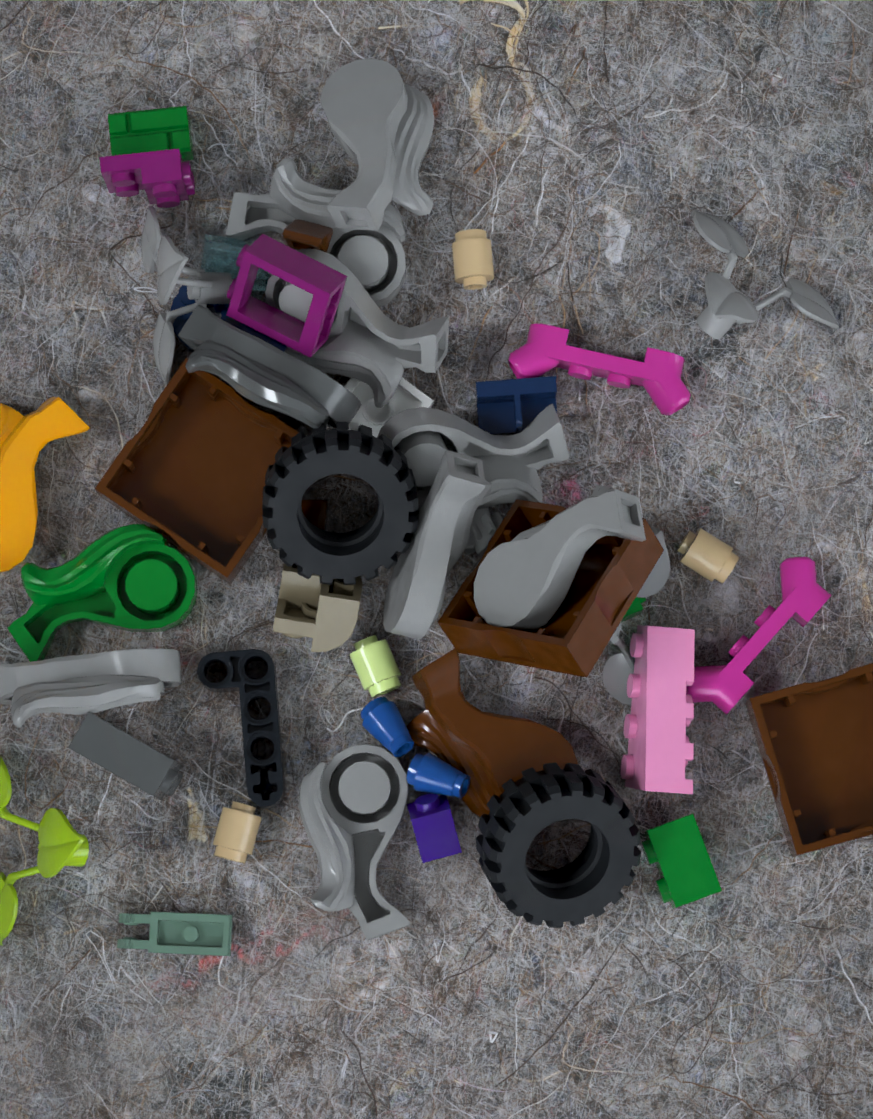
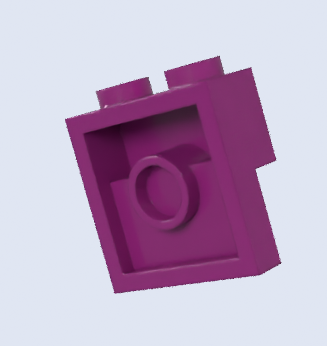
M179 148L99 157L101 174L109 193H116L118 197L135 196L139 194V190H145L150 204H157L159 208H171L179 206L180 201L189 200L188 195H195V182L190 160L183 161Z

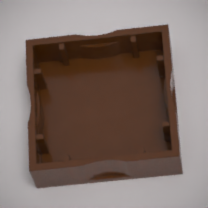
M186 358L154 403L144 426L125 444L95 487V490L101 498L138 523L145 524L161 533L168 543L231 584L267 533V528H264L262 501L265 475L269 465H274L275 454L282 446L289 448L291 446V438L299 432L272 414L265 413L251 406L233 388L212 374L201 370L188 373L185 367L188 358Z
M516 499L490 539L482 559L466 577L439 619L438 624L458 653L587 678L664 551L646 519L642 518L646 540L643 542L607 535L596 540L585 552L565 599L548 623L535 632H525L490 625L478 614L474 602V581L478 568L487 554L498 545L512 541L519 533L551 520L567 508L559 505Z
M873 663L850 669L842 675L822 681L805 682L749 698L745 705L791 857H797L873 835Z

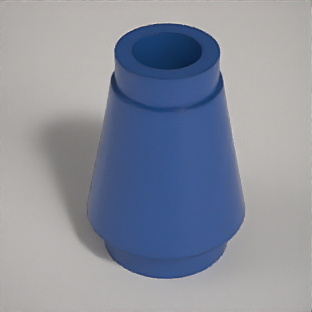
M379 697L369 702L363 708L360 714L363 719V728L390 751L394 757L404 756L413 748L414 741L411 739L395 702L389 701L386 697Z
M430 752L425 755L417 753L407 771V783L413 785L415 791L463 798L470 784L469 775L464 774Z

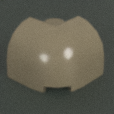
M284 563L273 632L282 633L290 638H313L311 652H327L340 647L352 636L357 623L363 585L361 576L355 577L356 584L344 586L343 579H333L332 585L320 583L319 575L312 573L311 578L307 579L298 574L295 563L289 567Z

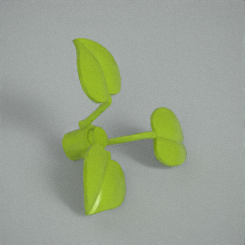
M1 756L0 817L37 831L39 839L37 866L10 873L7 877L0 871V946H3L2 941L11 932L18 913V896L13 886L15 881L38 873L44 878H52L64 866H84L88 859L89 843L87 837L84 834H79L71 826L65 814L58 808H49L42 817L40 824L11 814L6 808L12 794L11 779Z

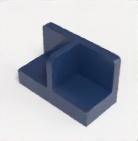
M556 376L476 382L478 428L492 435L518 434L550 404H553L557 413Z

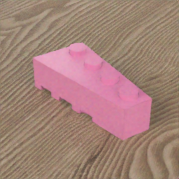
M637 625V633H633L631 636L630 655L635 657L634 674H629L627 680V696L632 698L631 714H627L624 720V737L629 739L628 754L623 755L621 760V777L626 779L625 787L651 792L693 794V780L685 779V767L688 761L694 760V743H690L689 737L686 735V727H689L691 720L694 719V703L692 696L686 694V686H692L694 682L695 629Z

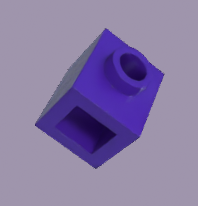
M425 794L418 797L415 802L407 804L422 863L462 853L447 796Z

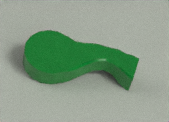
M130 524L114 528L91 542L79 554L61 566L42 568L33 563H25L21 568V580L33 603L26 614L16 619L7 629L30 662L44 660L57 631L69 623L86 620L130 632H164L180 625L192 612L196 602L197 579L188 560L176 549L166 546V539L163 535L145 524Z

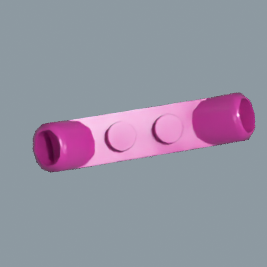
M535 323L529 327L526 344L510 353L508 357L509 366L517 379L540 377L554 367L568 370V375L578 379L590 380L592 375L606 378L607 384L618 388H630L631 384L642 386L646 389L660 413L666 416L672 415L685 407L691 398L690 392L681 380L685 359L680 355L647 347L644 362L566 345L569 329Z
M792 557L782 561L780 564L782 603L777 609L769 605L754 623L760 628L750 639L744 634L728 651L734 658L727 665L694 667V682L692 686H686V694L692 696L693 703L713 702L727 715L754 684L743 673L747 666L791 617L804 627L832 596L817 583L816 565L809 557Z

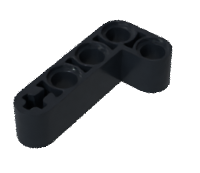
M259 649L207 654L200 660L197 668L199 680L205 688L217 693L239 691L248 796L256 806L262 809L275 808L285 797V777L277 676L274 662L268 653ZM260 659L268 665L266 675L257 680L249 678L246 674L247 665L252 660ZM214 663H222L227 666L228 670L225 679L218 683H212L206 678L208 667ZM265 699L271 704L269 715L261 720L252 718L249 714L250 705L255 700ZM261 739H268L274 744V752L266 760H258L252 754L254 744ZM276 766V772L268 771V779L272 786H277V791L270 793V800L265 801L261 794L255 793L256 788L262 787L263 780L260 771L253 774V768L268 769Z

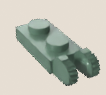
M152 911L150 914L119 913V923L134 926L150 924L149 940L124 937L118 939L117 948L148 950V953L231 956L233 915Z

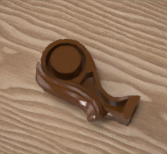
M455 648L412 676L416 688L424 698L426 708L425 711L417 715L406 726L411 739L414 741V746L425 747L441 760L470 776L469 788L461 799L478 817L481 818L482 814L489 815L490 810L486 804L494 794L499 797L505 791L502 785L510 778L514 782L523 777L522 771L531 767L536 772L541 771L544 764L557 762L561 769H564L567 763L578 765L571 744L559 732L529 719L483 712L470 704L461 692L459 653Z

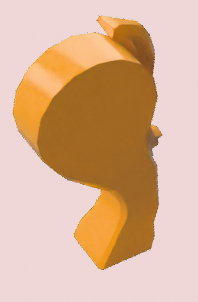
M60 397L49 398L36 411L24 416L14 408L0 403V572L9 571L21 563L33 547L38 517L34 467L39 452L50 441L76 435L90 429Z

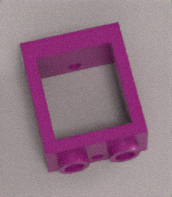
M262 234L251 245H244L237 257L236 266L240 267L238 276L232 281L227 292V298L231 300L226 315L311 358L328 340L347 276ZM259 268L313 294L305 323L251 296Z

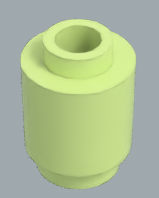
M373 635L354 644L356 651L350 654V658L364 690H369L372 698L382 696L402 686L398 678L401 676V672L387 639L378 641L376 635Z

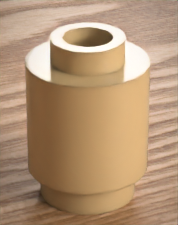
M469 229L455 233V242L452 243L455 282L463 284L466 290L486 288L487 282L494 279L491 240L487 239L486 231L482 229Z
M702 528L696 534L689 530L677 549L678 552L683 554L680 558V563L712 582L715 579L722 584L728 578L739 559V556L732 552L733 548Z
M233 801L231 808H222L213 845L216 846L214 856L243 864L246 863L248 854L252 855L262 819V817L254 815L256 807Z

